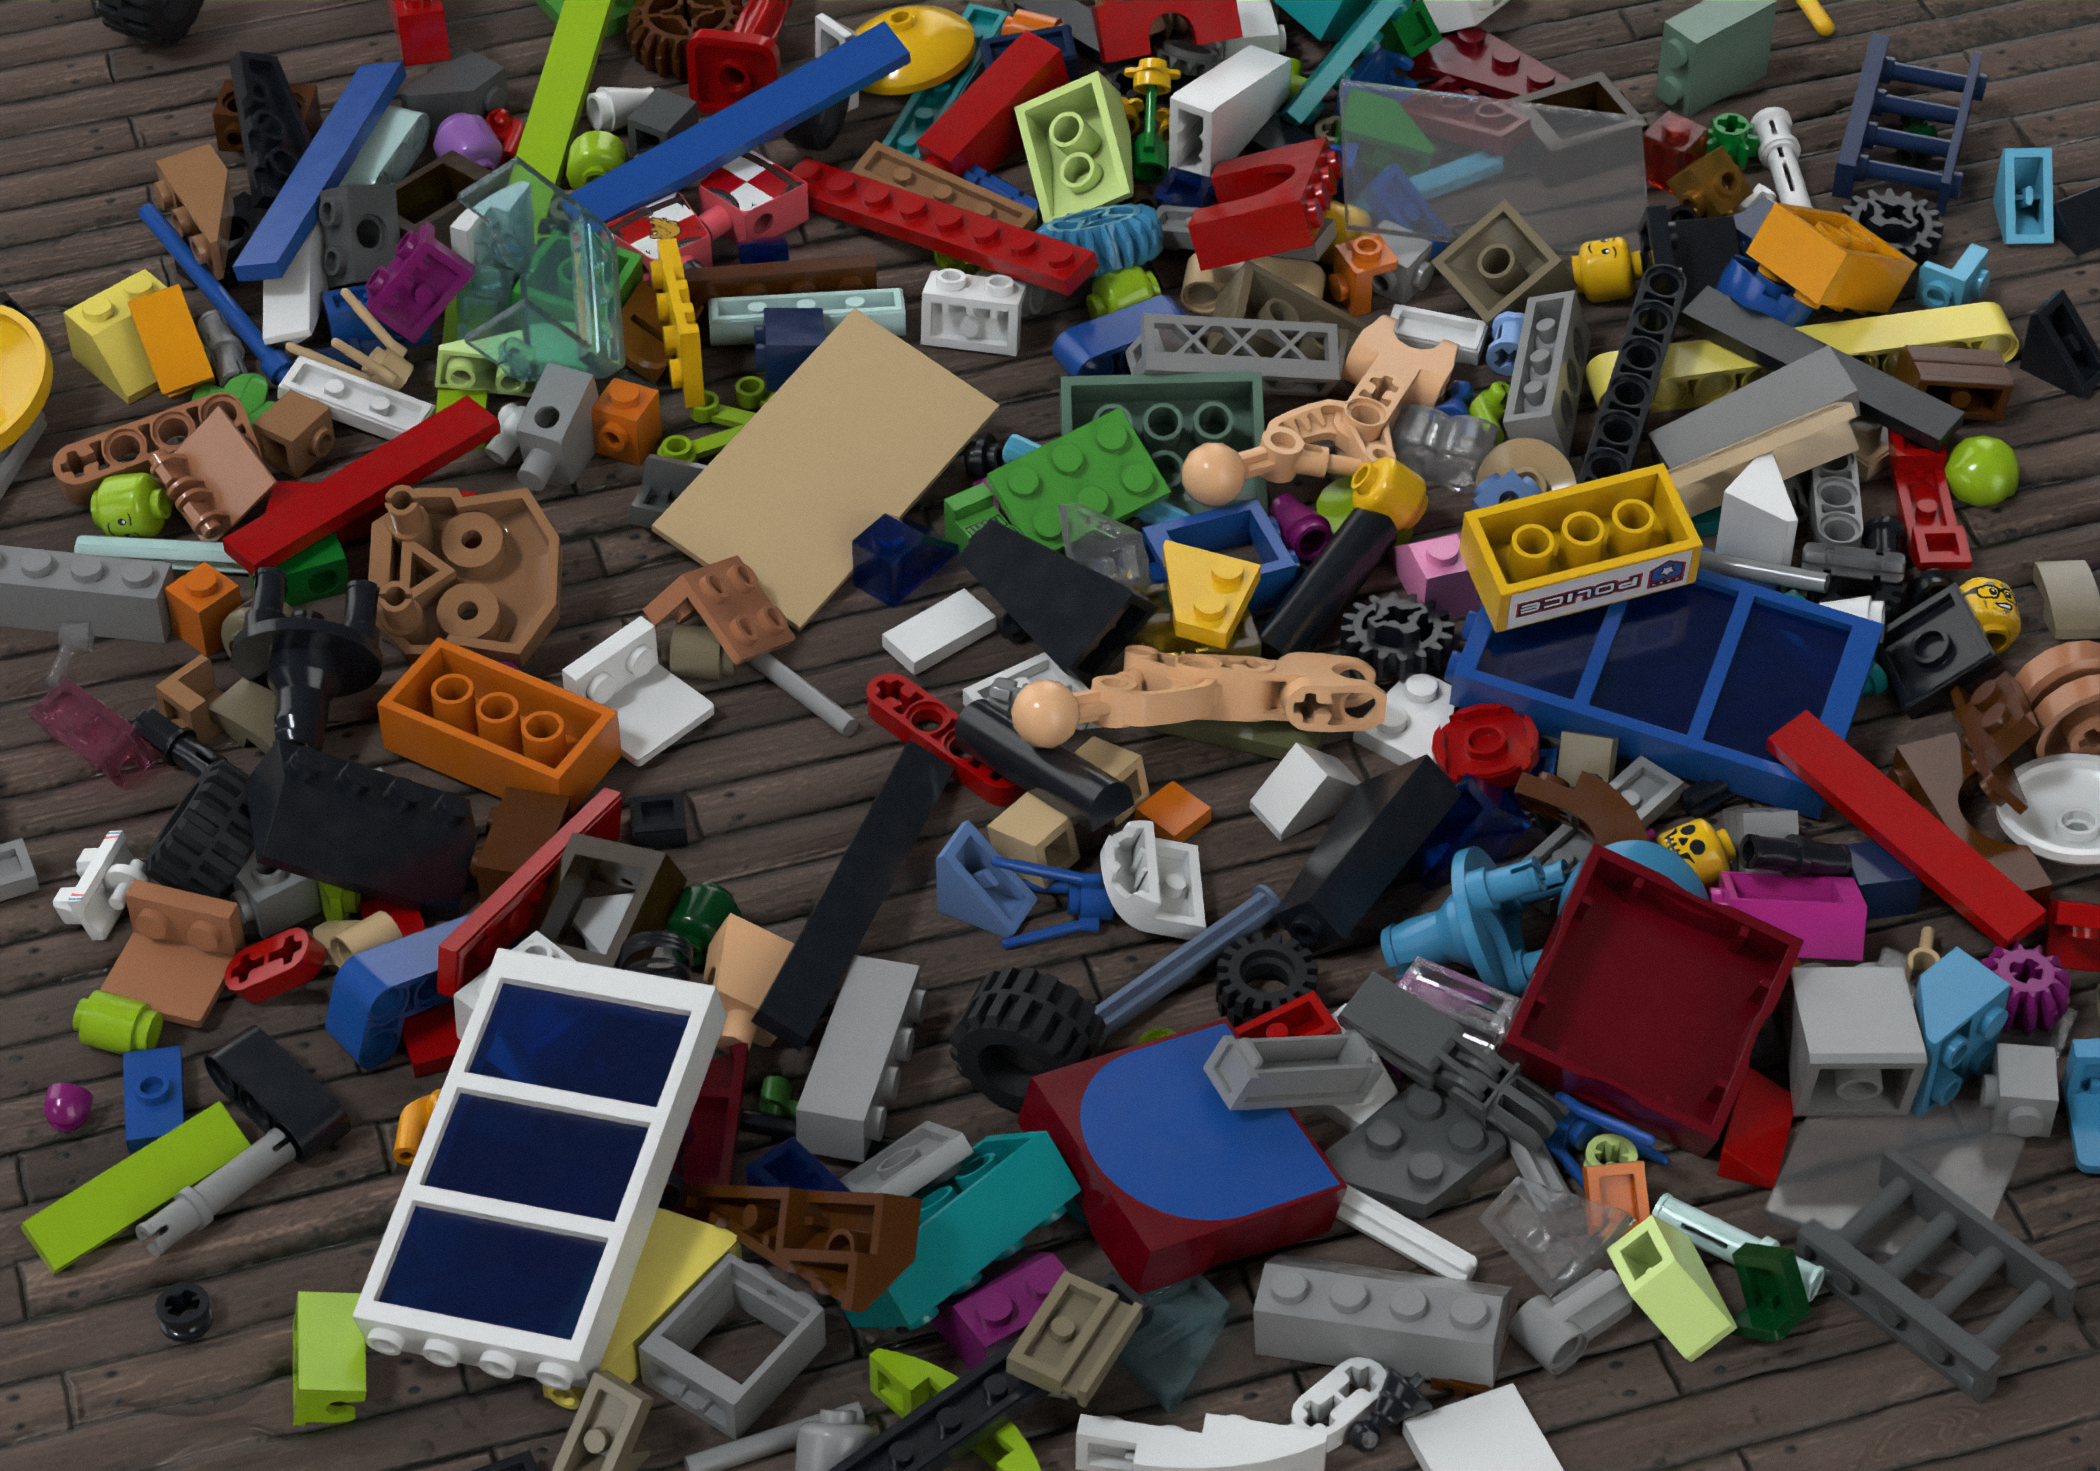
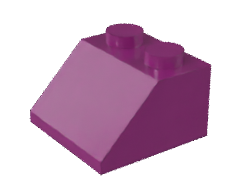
M1019 1250L1010 1257L980 1271L982 1279L969 1290L958 1295L950 1294L937 1305L939 1313L931 1320V1323L971 1371L1023 1334L1064 1270L1069 1271L1054 1253Z

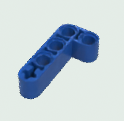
M471 914L360 952L350 957L338 970L334 979L325 1021V1030L361 1068L367 1070L374 1069L391 1058L399 1045L406 1017L454 1000V998L437 993L438 946ZM526 930L507 949L512 950L520 944Z

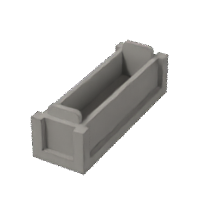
M1356 1029L1347 1030L1345 1034L1270 1038L1246 1037L1235 1039L1233 1035H1223L1203 1066L1205 1073L1230 1111L1363 1103L1384 1072L1379 1063H1373V1052Z

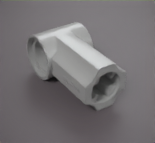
M1598 1268L1551 1300L1546 1295H1538L1526 1302L1512 1318L1508 1328L1509 1335L1552 1375L1560 1374L1575 1364L1582 1356L1591 1339L1631 1313L1633 1299L1628 1294L1622 1279L1612 1269L1603 1271Z

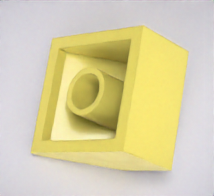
M146 269L127 277L125 280L63 312L72 357L128 405L159 389L127 304L128 301L168 288Z

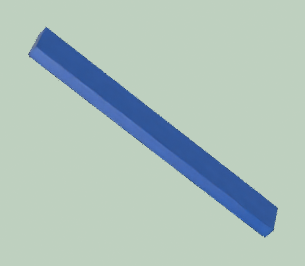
M884 21L561 198L563 209L584 236L593 238L602 233L601 226L688 186L911 62L910 52Z
M402 61L359 66L232 266L238 281L245 282L283 277L319 219V206L321 203L319 191L335 188L340 185L406 78L407 74Z

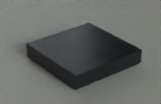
M1956 582L1887 624L1884 629L1883 643H1879L1876 658L1884 670L1903 710L1911 720L1951 696L1950 691L1957 685L1964 688L2003 664L1963 590Z

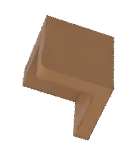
M203 654L155 686L160 714L180 728L190 727L197 734V740L203 744L223 731L209 717L208 706L219 698L223 692L216 688L211 660Z

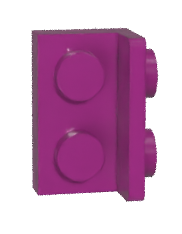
M427 221L417 232L410 230L403 236L396 247L395 255L397 256L387 268L383 265L379 266L365 286V290L368 291V311L375 318L413 344L420 339L474 275V265L435 239V226Z

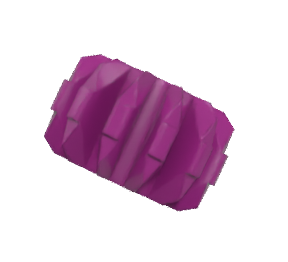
M2016 941L2010 950L1995 946L1993 952L1989 954V958L1982 959L1981 964L2011 985L2005 1008L2008 1011V1018L2002 1027L2004 1034L2011 1028L2020 1029L2027 1038L2035 1028L2049 1033L2056 1020H2062L2063 1014L2067 1012L2070 1002L2071 980L2070 972L2061 969L2060 956L2045 957L2043 956L2041 945H2038L2033 950H2026Z

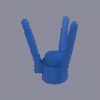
M994 856L991 859L992 866L1057 880L1044 889L1032 884L1028 880L1022 879L1033 892L1067 895L1068 915H1078L1079 919L1005 938L1001 941V946L1004 949L1025 946L1078 932H1099V921L1113 920L1114 907L1108 897L1101 873H1080Z
M1564 1092L1554 1095L1571 1110L1562 1121H1556L1557 1128L1549 1139L1544 1140V1143L1549 1153L1559 1160L1583 1191L1582 1168L1567 1149L1574 1147L1577 1150H1582L1586 1148L1596 1133L1599 1135L1614 1133L1624 1136L1632 1141L1637 1148L1638 1155L1661 1166L1669 1165V1157L1651 1147L1656 1143V1138L1653 1135L1583 1105Z

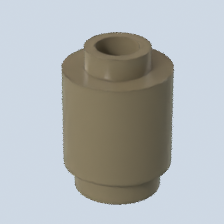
M675 624L673 633H665L663 636L661 663L662 665H669L670 672L676 677L723 680L724 675L736 676L739 665L733 663L709 627Z

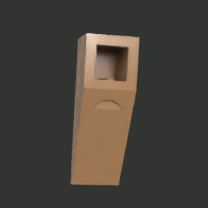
M208 143L155 161L159 181L153 183V190L161 209H169L171 211L172 220L178 234L181 237L188 236L193 255L198 264L206 263L216 280L224 278L234 204L228 169Z

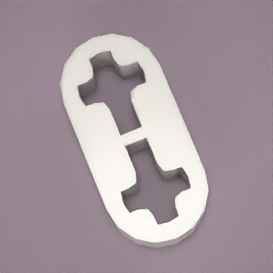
M1364 1357L1350 1358L1340 1363L1296 1400L1291 1412V1424H1299L1311 1430L1328 1432L1326 1453L1338 1448L1349 1439V1430L1357 1421H1370L1371 1413L1374 1411L1379 1397V1391L1382 1389L1387 1375L1385 1369L1378 1362ZM1350 1384L1360 1388L1349 1396ZM1368 1384L1371 1386V1392H1368L1361 1387ZM1329 1415V1427L1318 1423ZM1308 1418L1317 1422V1424H1314L1312 1427L1308 1426Z

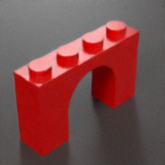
M1327 136L1217 163L1211 176V181L1218 204L1196 209L1187 226L1201 271L1314 245L1320 228L1324 226V218L1327 211L1330 210L1333 195L1337 193L1339 179L1343 178V166L1337 150H1330Z

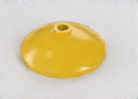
M916 5L891 9L873 17L855 30L856 33L862 34L885 21L910 52L911 62L862 89V91L878 95L910 94L944 83L968 65L976 50V38L971 24L961 15L937 6Z

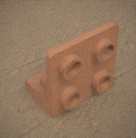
M738 555L682 574L642 609L654 626L671 620H675L677 624H682L699 613L736 665L788 646L795 640V635L788 627L785 615L771 603L759 586L754 571L743 563Z
M134 879L125 895L133 933L100 990L148 1002L152 1010L162 1013L163 1020L200 1028L204 1025L226 985L224 976L231 959L238 952L246 948L238 903Z

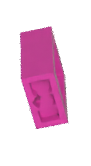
M1720 871L1719 888L1710 887L1708 896L1711 902L1730 905L1803 939L1804 942L1797 958L1863 961L1867 905L1853 877L1805 875L1802 878L1795 879L1775 873Z

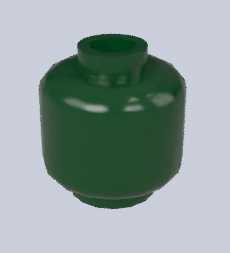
M710 882L692 884L684 887L666 917L664 931L681 936L692 945L694 952L693 966L706 965L708 946L715 933L730 913L741 918V911L732 894L720 885ZM670 948L672 949L673 956L678 961L683 962L686 959V956L681 951Z

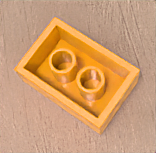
M1775 202L1746 251V254L1760 263L1758 267L1760 273L1775 282L1783 283L1785 281L1796 289L1793 294L1794 297L1805 305L1814 309H1819L1821 305H1826L1838 312H1843L1845 308H1849L1861 315H1866L1868 311L1888 314L1917 265L1913 260L1847 214Z

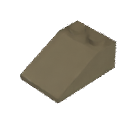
M1249 260L1245 261L1218 294L1213 317L1337 324L1340 380L1330 393L1351 396L1357 385L1341 379L1342 370L1354 342L1362 330L1369 325ZM1210 332L1207 349L1212 354L1225 355L1233 345L1220 332ZM1237 333L1241 338L1246 335L1244 333ZM1255 334L1247 342L1260 357L1273 358L1281 350L1268 335ZM1295 336L1286 337L1291 341ZM1303 337L1295 344L1309 360H1325L1324 338ZM1239 351L1234 354V356H1243ZM1288 354L1282 357L1292 359Z

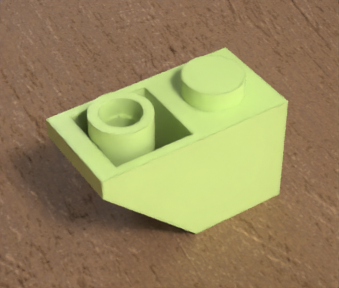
M1650 1215L1606 1249L1629 1295L1686 1360L1693 1362L1738 1328L1689 1235L1654 1215Z

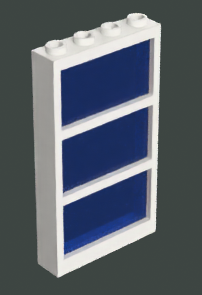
M497 949L352 1315L369 1347L380 1353L392 1356L399 1355L401 1351L423 1355L427 1360L445 1367H454L457 1365V1362L478 1366L486 1373L499 1378H512L514 1374L536 1378L540 1383L558 1390H567L570 1386L587 1389L593 1373L600 1369L727 1018L716 986L509 949Z

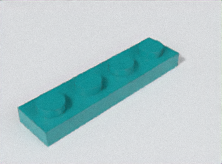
M1373 0L1277 116L1294 126H1298L1302 122L1309 126L1326 107L1321 101L1331 88L1338 91L1355 72L1350 66L1360 53L1366 57L1374 50L1384 37L1379 31L1389 18L1394 22L1397 21L1410 7L1413 0Z

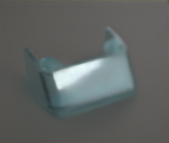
M518 156L458 193V201L492 226L493 242L491 247L493 254L502 265L509 266L520 274L521 300L465 334V343L502 368L509 377L516 378L521 382H538L548 362L593 374L595 379L607 378L622 369L625 365V349L617 246L607 225Z

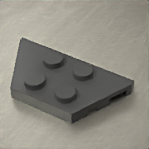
M1415 1082L1331 1146L1324 1154L1343 1181L1349 1186L1383 1205L1394 1207L1400 1213L1426 1219L1505 1157L1507 1142L1501 1130L1492 1124H1489L1484 1129L1482 1121L1458 1106L1449 1097L1448 1092L1435 1084L1431 1089H1427Z

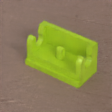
M298 1291L292 1327L293 1426H305L306 1422L339 1423L352 1421L356 1418L354 1406H334L331 1403L338 1401L346 1403L365 1401L366 1340L352 1317L361 1293Z

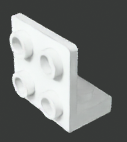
M642 616L562 669L565 690L618 711L621 753L624 758L635 766L644 765L714 715V704L658 663L655 626Z

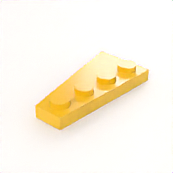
M676 238L657 240L658 260L649 261L653 291L662 289L663 292L656 294L659 322H669V326H662L666 356L675 355L676 358L669 359L672 389L682 388L685 408L705 406L700 331L698 323L695 324V311L692 302H690L689 288L684 277Z

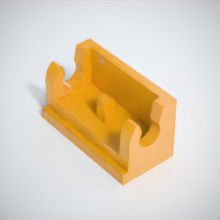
M179 284L127 302L163 397L168 395V398H173L194 391L205 383L216 384L214 374Z

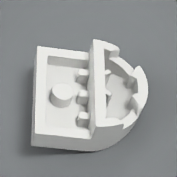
M1147 820L1130 821L1124 826L1122 831L1112 836L1109 834L1100 852V863L1108 897L1120 917L1130 926L1140 931L1191 940L1206 929L1198 845L1155 838L1154 823Z

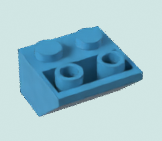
M1958 946L1919 976L1913 1006L1926 1050L1927 1066L1910 1109L1911 1113L1918 1118H1921L1937 1104L1940 1106L1948 1104L1956 1096L1961 1085L1974 1074L1982 1076L1990 1070L2000 1030L2008 1018V1011L2005 1008L2011 985Z

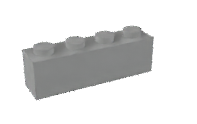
M1827 345L1648 433L1652 460L1656 465L1664 463L1667 470L1834 402H1852L1858 417L1860 416L1858 389L1830 345Z
M0 545V626L165 644L172 625L164 588L175 582L172 565L167 562Z
M859 955L853 956L796 1108V1151L864 1163L872 1140L881 1141L887 1117V1109L884 1107L886 1100L895 1101L901 1077V1069L898 1067L900 1061L908 1062L910 1060L914 1044L913 1023L922 1024L926 1013L928 992L927 990L920 989V966Z

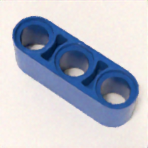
M1155 296L1065 330L1055 340L1052 347V355L1069 376L1131 375L1125 351L1141 334L1140 318L1144 313L1186 315V313L1170 296ZM1188 330L1193 336L1198 332Z

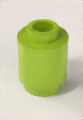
M101 990L93 991L88 999L82 998L76 1007L73 1017V1030L79 1032V1041L82 1045L121 1055L124 1052L155 1049L163 1025L162 1013L152 1010L150 1003Z

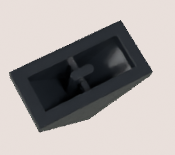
M2061 289L2056 291L2030 315L2019 368L2077 398L2087 396L2100 383V350L2065 290Z

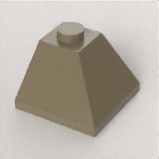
M1506 199L1431 261L1439 273L1489 328L1492 327L1493 320L1499 314L1506 311L1525 314L1529 297L1571 291L1578 286L1561 258Z

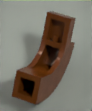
M1582 770L1573 790L1569 788L1570 785L1567 781L1556 775L1540 772L1538 777L1522 772L1514 791L1519 809L1575 828L1586 835L1593 843L1601 846L1627 840L1649 842L1644 825L1631 804L1615 788L1595 775Z

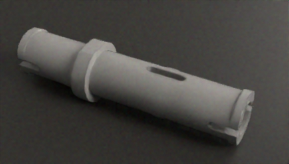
M272 1128L264 1137L245 1149L237 1157L213 1172L193 1188L187 1186L174 1196L172 1203L147 1221L137 1225L135 1230L141 1243L155 1233L160 1235L145 1247L152 1256L160 1257L168 1248L193 1230L201 1231L214 1221L213 1216L235 1201L247 1190L264 1180L287 1162L294 1160L296 1152L291 1142L276 1152L272 1149L286 1138L285 1134L277 1128Z

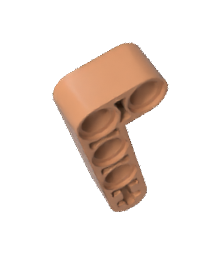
M218 392L69 444L58 451L52 465L56 480L65 499L73 505H91L94 491L98 490L105 478L112 475L141 472L151 474L150 456L161 449H165L168 454L174 453L182 443L167 445V441L175 436H185L188 438L218 406L224 409L230 419L235 420L233 422L261 461L263 463L264 461L243 404L239 398L231 393ZM127 453L139 454L130 462H118L119 458ZM106 463L107 468L101 470L100 464ZM84 472L83 476L75 478L74 475Z

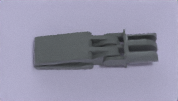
M1374 971L1337 1016L1340 1026L1346 1030L1356 1029L1371 1049L1427 1089H1431L1435 1084L1448 1092L1449 1097L1458 1106L1482 1121L1484 1129L1489 1124H1492L1535 1154L1544 1145L1541 1138L1549 1139L1557 1128L1556 1121H1562L1571 1110L1566 1104L1521 1075L1518 1062L1512 1065L1487 1048L1479 1049L1463 1037L1465 1030L1459 1023Z

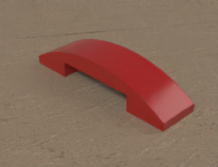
M1888 429L1890 466L1899 521L1907 528L1908 538L1906 547L1913 563L1919 570H1927L1929 568H1939L1942 570L1971 569L1972 558L1964 526H1957L1944 471L1947 459L1945 445L1936 453Z

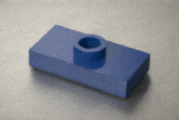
M180 1046L123 1053L125 1135L128 1153H136L186 1122L183 1056Z

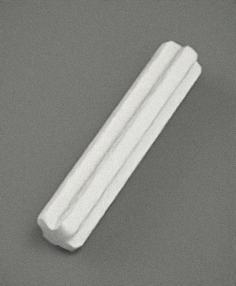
M1346 1184L1348 1188L1335 1218L1439 1277L1471 1281L1478 1266V1260L1474 1255Z

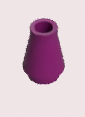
M1282 494L1272 502L1270 514L1278 523L1281 537L1287 550H1294L1297 557L1302 560H1314L1332 537L1329 521L1299 502L1292 494Z

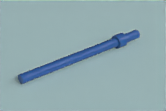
M153 203L143 205L138 212V216L260 360V368L272 384L279 385L294 364L293 361L283 350H276L272 344H264L263 333L221 283L216 280L205 264H198L192 249Z

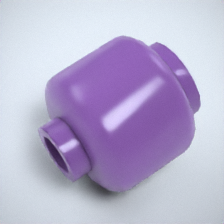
M456 113L449 116L439 125L433 143L438 158L454 150L494 173L503 156L500 141L489 123L480 115Z

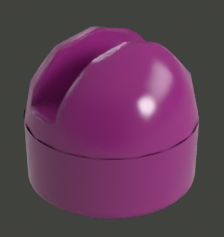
M56 1083L50 1085L44 1101V1114L47 1117L48 1123L54 1129L62 1132L77 1130L85 1124L90 1114L93 1095L87 1089L75 1084Z

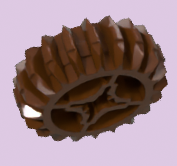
M636 0L635 7L629 10V17L627 19V42L630 44V50L634 54L635 62L643 63L646 71L657 70L660 78L671 74L675 75L677 81H679L683 76H688L686 48L693 33L699 29L706 28L724 31L735 29L734 24L736 20H739V15L744 9L742 0Z

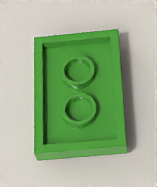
M1121 407L987 473L986 477L987 484L1011 524L1017 527L1022 535L1059 553H1063L1169 499L1171 490Z

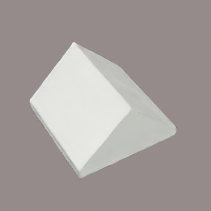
M1772 451L1756 457L1724 491L1715 552L1791 566L1798 519ZM1781 586L1780 593H1786L1787 587Z

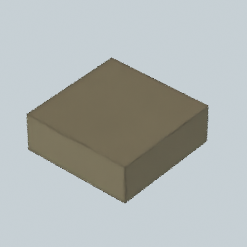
M1570 730L1562 731L1557 776L1567 781L1570 785L1569 787H1575L1583 770L1587 773L1598 774L1609 784L1614 779L1619 738Z

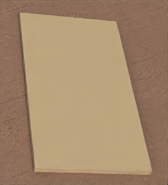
M854 308L653 523L652 531L702 566L738 555L743 563L754 571L759 586L771 603L785 615L787 624L800 633L998 412L1000 405Z

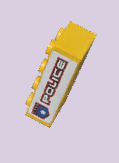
M1661 463L1464 512L1459 551L1495 633L1695 583L1703 543L1665 464Z

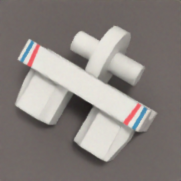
M123 830L109 831L99 848H84L76 861V872L81 879L76 887L60 888L53 900V907L65 924H82L91 940L107 939L127 904L125 895L134 879L151 883L144 874L145 863L134 857L128 850L126 845L127 837Z

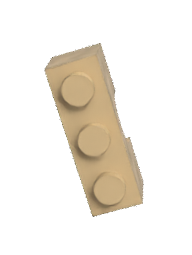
M1094 736L1074 752L1128 785L1132 791L1135 805L1106 824L1117 827L1135 811L1137 806L1150 797L1142 755ZM1026 792L987 825L991 846L1001 857L1066 870L1080 859L1073 827L1077 822L1029 792ZM1015 872L1021 879L1028 880L1032 884L1044 889L1055 881Z

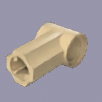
M378 911L363 920L326 921L313 929V936L322 942L326 948V959L323 966L328 967L332 972H338L350 957L360 952L403 938L398 925L392 917L383 911Z

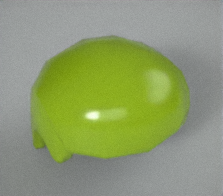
M1986 435L1965 438L1953 447L1947 455L1944 469L1950 492L1959 501L1975 507L1997 505L2007 497L2014 496L2020 477V465L2013 449L2002 440Z

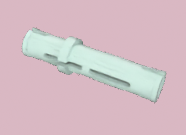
M1664 1193L1659 1198L1652 1212V1215L1689 1235L1695 1247L1733 1265L1735 1264L1732 1254L1745 1242L1780 1247V1242L1774 1238L1766 1236L1760 1239L1724 1222L1720 1218L1674 1198L1669 1193ZM1796 1256L1809 1302L1818 1293L1826 1270L1820 1265L1816 1266Z

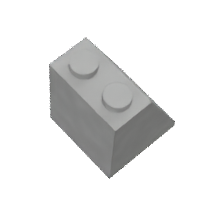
M1876 962L1862 963L1855 967H1828L1822 963H1806L1799 967H1792L1781 993L1793 1116H1908L1927 1066V1055L1903 967H1885L1883 964Z

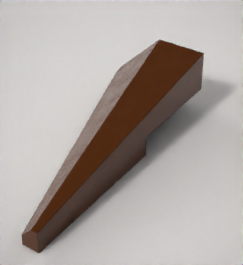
M685 1184L684 1187L685 1197L681 1202L682 1205L699 1210L708 1216L707 1221L714 1226L726 1228L737 1235V1241L785 1272L801 1276L810 1282L809 1287L816 1292L835 1298L841 1302V1308L845 1311L864 1312L915 1261L922 1199L887 1193L814 1191L790 1187Z

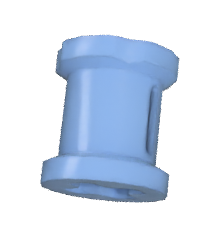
M1506 311L1499 314L1493 320L1492 338L1494 341L1488 346L1486 362L1491 370L1497 374L1512 376L1525 315L1523 313Z

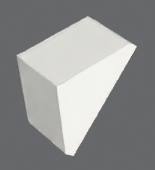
M1296 742L1250 800V809L1282 841L1338 814L1354 787L1361 782L1338 758Z

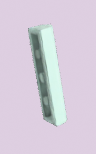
M900 288L708 299L711 346L754 344V325H763L764 308H823L826 338L856 308L896 336H906L903 289Z

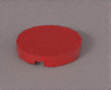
M1500 703L1476 704L1459 709L1450 715V722L1444 725L1442 729L1439 725L1433 734L1431 747L1433 761L1458 788L1471 792L1496 791L1513 786L1519 781L1522 772L1530 774L1539 761V733L1532 718L1524 712L1523 718L1520 714L1513 713V707Z

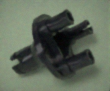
M261 567L258 568V571L255 570L253 572L254 584L251 609L245 613L243 629L233 640L231 661L236 671L242 677L273 691L276 696L274 710L275 742L277 739L321 752L325 740L323 735L328 723L330 701L334 697L348 696L364 691L374 685L381 676L383 655L379 648L380 630L376 626L380 587L377 588L376 583L367 580H353L347 583L345 587L344 621L341 624L325 620L324 616L316 611H312L311 618H306L307 610H297L291 614V617H286L283 613V604L288 575L278 568Z

